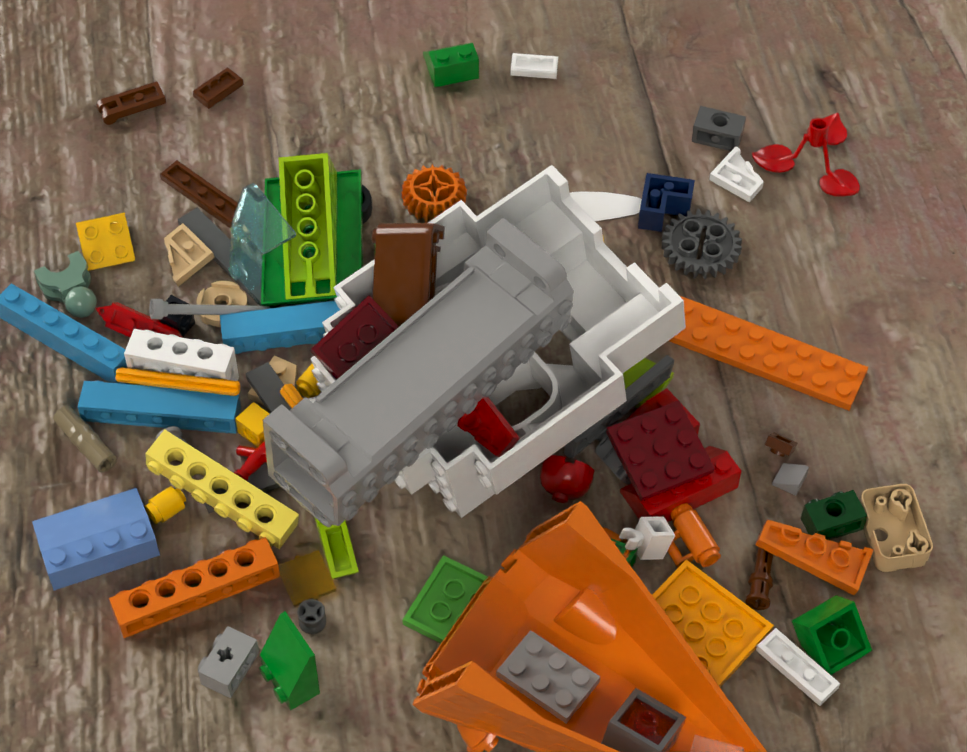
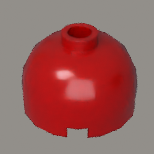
M551 455L543 461L540 470L541 484L546 492L553 495L552 499L560 503H567L568 500H576L583 497L593 483L594 469L578 460H575L573 464L565 462L566 457Z

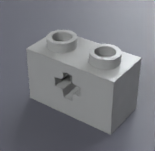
M227 626L223 634H219L215 638L212 646L213 649L209 656H205L198 666V673L201 685L231 698L258 656L259 648L257 639Z

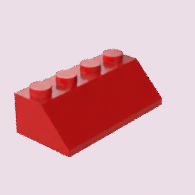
M708 446L704 449L715 468L712 474L644 501H640L632 483L621 488L620 493L639 520L641 517L664 516L666 521L669 522L672 520L671 512L679 505L687 503L693 509H696L737 489L742 470L728 451Z

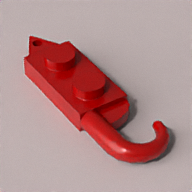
M118 302L96 308V311L106 323L105 327L128 337H131L134 329L151 330L165 335L173 334L183 338L181 333L175 328L165 325L157 319H151L150 316Z

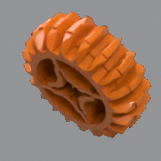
M432 163L430 168H426L423 165L421 171L414 169L413 174H408L406 181L402 185L403 191L401 194L405 209H408L410 215H415L417 220L424 218L426 223L460 200L466 203L467 189L464 179L460 178L459 172L453 173L451 167L444 169L443 165L437 168Z

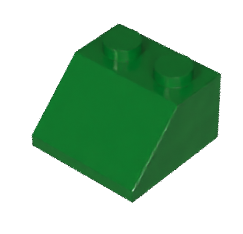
M473 43L423 52L434 87L479 79V57Z
M835 595L792 620L802 648L811 659L830 675L872 651L856 604L849 599Z

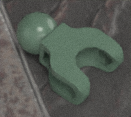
M79 251L68 255L70 265L64 271L50 272L45 266L34 270L37 284L46 299L63 302L66 310L72 316L78 318L88 317L95 311L97 298L94 292L88 288L91 283V275L87 270V262Z

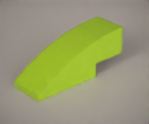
M314 517L331 578L336 579L359 573L346 521L339 526L332 525L331 527H326Z

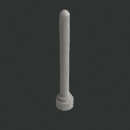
M151 299L149 304L151 319H163L168 314L223 315L271 309L269 306L168 304L163 299Z

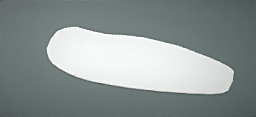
M570 192V196L594 221L625 217L640 212L642 199L638 197L608 192Z

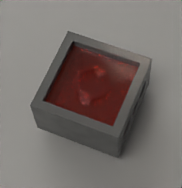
M635 688L609 721L601 744L620 752H669L679 737L686 717Z

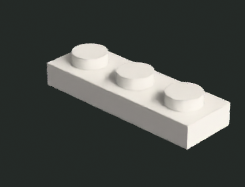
M777 628L757 645L756 651L819 706L839 689L840 683Z

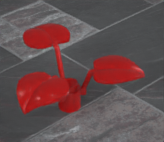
M839 113L824 118L812 119L807 129V134H804L803 140L793 154L788 147L780 144L768 145L757 152H752V158L760 167L771 172L782 173L794 168L795 162L793 159L798 157L807 141L813 147L823 146L825 168L828 175L820 178L819 184L821 189L825 193L837 197L852 196L860 191L859 182L851 172L844 169H837L834 172L830 170L827 144L838 145L847 138V130L840 119Z

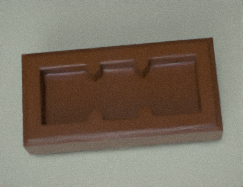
M227 67L192 91L193 97L210 109L243 86L244 83L240 76Z

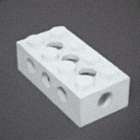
M134 329L124 352L127 368L233 381H238L239 379L234 347H229L226 344H213L200 339L192 340L173 334L165 335L151 330Z

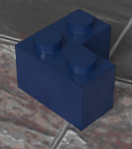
M646 173L638 229L662 232L665 214H682L686 217L687 211L691 209L695 180Z

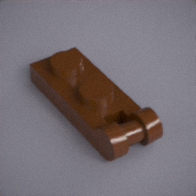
M156 81L103 98L97 102L96 107L102 113L103 122L106 125H111L119 118L165 104L166 99Z

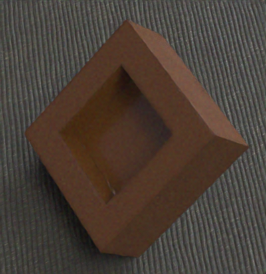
M775 432L768 435L765 445L771 448L770 451L781 457H784L785 454L791 455L798 444Z

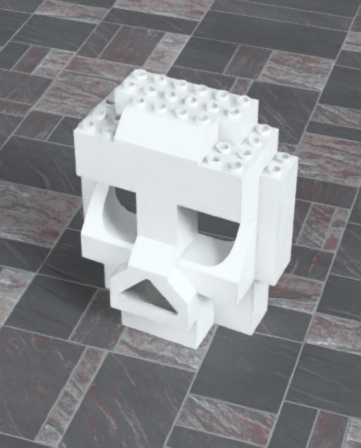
M553 165L478 216L460 200L428 222L445 226L444 240L439 239V242L436 243V246H440L441 250L437 252L435 296L464 272V263L485 246L486 231L502 218L506 219L555 258L564 267L567 280L574 290L573 307L570 314L571 321L561 331L571 341L569 345L573 366L545 364L534 352V355L526 364L521 363L515 369L514 374L506 381L503 379L489 396L494 405H497L518 390L542 387L550 396V400L541 409L521 423L511 426L520 437L514 447L501 457H497L478 443L474 436L464 432L456 424L451 431H445L441 434L432 448L423 450L413 465L410 467L405 466L395 480L401 489L406 487L411 495L428 483L436 494L440 492L443 495V502L451 513L456 511L461 518L494 494H499L626 402L623 373L686 328L684 300L667 283L659 288L635 262L627 267L604 244L602 228L570 196L568 181ZM375 259L334 287L337 298L334 300L340 311L322 322L326 331L323 336L330 332L368 295L373 299ZM313 356L310 358L314 369L311 371L318 381L317 386L323 392L337 379Z

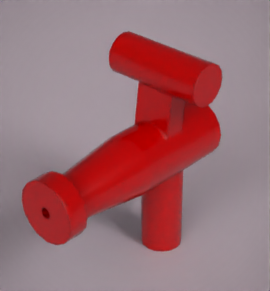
M265 440L257 448L242 445L237 447V455L248 458L242 467L234 473L248 481V477L267 462Z

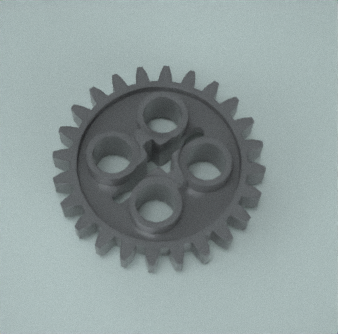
M697 209L696 215H693L688 210L686 217L678 214V220L671 219L670 225L665 226L661 249L664 250L663 256L669 257L668 264L676 263L675 270L678 271L683 268L685 276L689 272H693V278H696L699 273L706 279L707 274L711 273L716 278L717 271L724 275L726 268L732 270L733 264L738 262L742 249V238H739L740 231L734 230V223L727 225V217L720 220L719 213L710 216V210H707L704 215ZM705 228L707 231L702 256L698 260L697 253L702 229Z

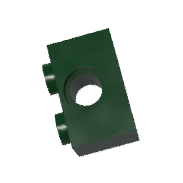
M854 490L847 492L839 491L831 497L821 500L813 499L804 505L801 515V521L809 535H814L815 533L825 535L827 540L863 530L867 519V514Z

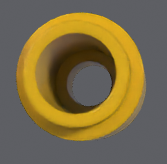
M313 364L296 381L298 392L307 398L318 396L321 393L317 386L318 381L311 371L314 369Z
M169 486L148 500V504L144 508L155 524L160 521L164 523L185 509L184 502H186V497L180 489H174L172 486Z

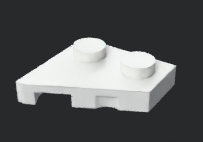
M735 146L710 173L709 180L750 203L763 188L764 181L753 171L750 162L744 161L740 155L741 150Z

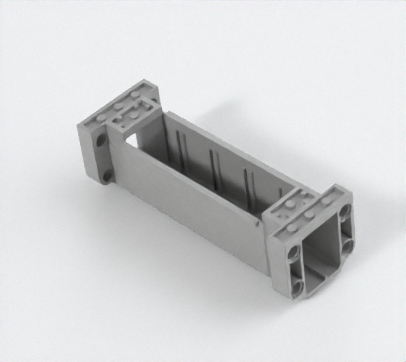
M502 218L486 231L485 246L464 263V272L319 394L314 403L305 397L290 411L281 404L263 419L268 476L324 526H339L345 520H351L357 514L359 507L365 502H371L386 483L389 485L396 480L399 472L405 466L410 467L413 465L423 450L432 448L441 434L445 431H451L458 423L459 418L465 413L470 414L484 396L489 397L503 379L505 381L508 380L521 363L526 364L540 346L545 347L558 330L563 331L569 325L574 290L567 280L564 267L506 219Z

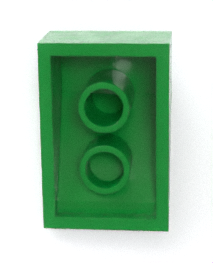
M286 611L279 615L260 653L262 666L259 667V670L265 681L271 680L275 686L273 691L281 704L285 702L291 711L319 695L320 689L315 654Z

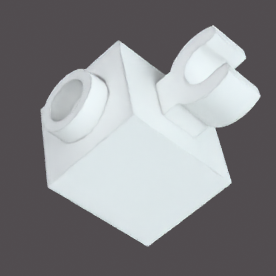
M664 516L641 517L635 529L623 528L619 538L628 539L625 545L626 549L635 550L638 548L637 555L640 560H653L664 558L675 534Z

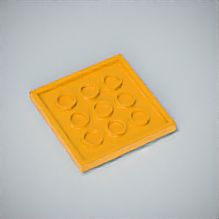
M687 559L652 594L719 687L752 654L757 645L773 631L774 625Z

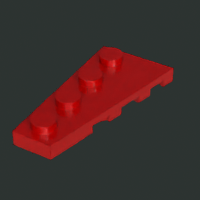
M484 396L470 414L465 413L458 419L457 426L460 429L474 436L478 443L497 457H501L512 449L520 439L489 397Z

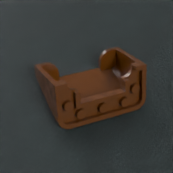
M379 223L377 228L373 229L372 241L375 244L373 300L399 327L435 297L437 252L441 250V247L436 246V243L439 242V239L444 240L445 226L432 223Z

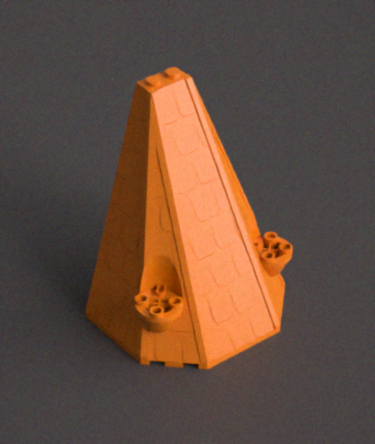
M581 501L533 528L526 536L527 539L523 545L517 550L514 549L501 562L504 570L500 568L492 577L488 576L481 584L424 667L422 674L427 677V680L423 678L420 680L417 692L420 695L414 699L412 704L422 713L455 723L461 737L468 745V752L492 751L499 741L497 736L536 752H620L601 744L609 721L633 690L637 688L686 717L679 737L669 752H767L684 637L676 629L667 614L659 606L637 573L610 539L593 513ZM530 630L600 676L599 684L567 724L496 676L499 667Z

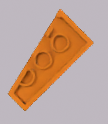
M768 519L763 525L755 544L765 551L852 595H855L860 588L874 550L867 547L863 549L852 547V543L842 540L839 543L827 540L825 535L817 533L814 535L802 533L800 528Z

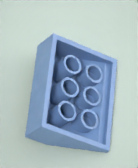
M137 488L32 521L53 590L160 556L153 529Z

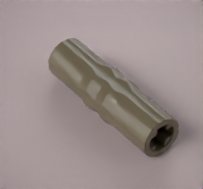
M70 405L63 406L55 413L53 418L55 423L99 472H107L115 465L117 461L116 456L104 444L99 435L93 431L91 426Z

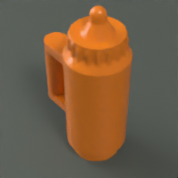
M687 503L676 507L671 512L673 525L676 529L674 531L675 537L667 551L676 567L678 568L686 559L689 562L695 560L702 567H708L716 563L721 557L719 553L720 548L697 511ZM680 537L690 551L684 557L674 543Z

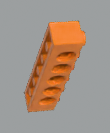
M267 538L255 539L242 547L226 550L211 559L200 560L188 568L174 570L167 576L157 580L146 581L134 589L120 591L115 596L110 597L109 601L123 638H126L280 577L279 566ZM245 563H251V565L246 567L241 566ZM219 573H225L224 576L216 577ZM194 583H199L196 587H189ZM169 593L173 594L170 597H163L164 595ZM140 604H147L145 607L137 608Z

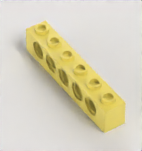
M165 429L145 453L147 468L152 473L165 476L177 489L187 490L199 503L209 504L221 517L231 518L243 531H251L259 536V539L266 537L270 547L275 546L280 550L298 525V513ZM178 460L181 461L182 464L178 466H173L170 464V462ZM200 474L203 475L204 478L201 480H195L192 478V476ZM222 488L225 489L227 492L224 494H217L214 492V490ZM244 502L247 503L249 506L247 508L242 509L237 507L236 505L238 503ZM261 517H269L271 521L268 523H263L258 519Z

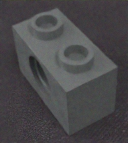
M700 106L693 126L691 142L732 151L735 146L739 148L744 133L746 116Z

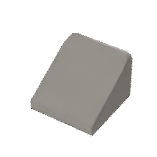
M783 463L772 485L796 496L807 477L809 467L806 465Z

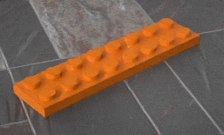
M680 296L684 300L686 328L671 338L669 342L850 411L867 374V366Z

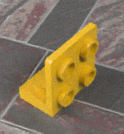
M125 213L76 223L88 271L135 261Z

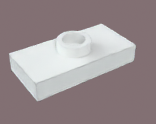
M513 53L510 76L556 79L558 57Z

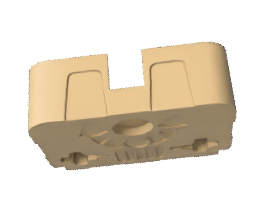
M896 484L864 490L860 498V503L867 514L864 533L868 545L871 549H874L872 555L876 568L882 572H890L924 566L929 559L933 543L914 489L908 484ZM874 530H883L887 534V539L877 541Z

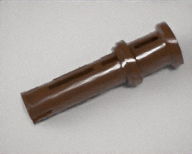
M760 547L757 549L754 573L749 576L750 593L746 596L745 600L746 605L755 610H765L770 607L769 590L773 587V579L770 576L773 554Z

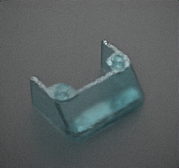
M251 183L242 189L230 228V267H228L232 278L234 280L239 279L248 293L259 304V301L250 291L262 283V256L294 238L296 232L259 187Z

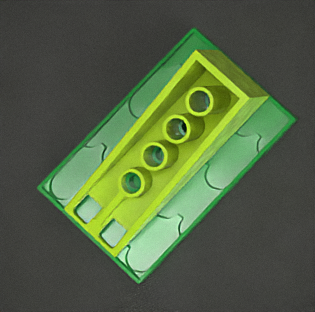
M328 153L279 157V177L265 178L261 305L279 306L283 304L334 300L337 298L334 287L363 266L362 171L360 169L337 172Z

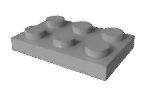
M531 630L496 672L498 678L566 724L600 682L599 675Z

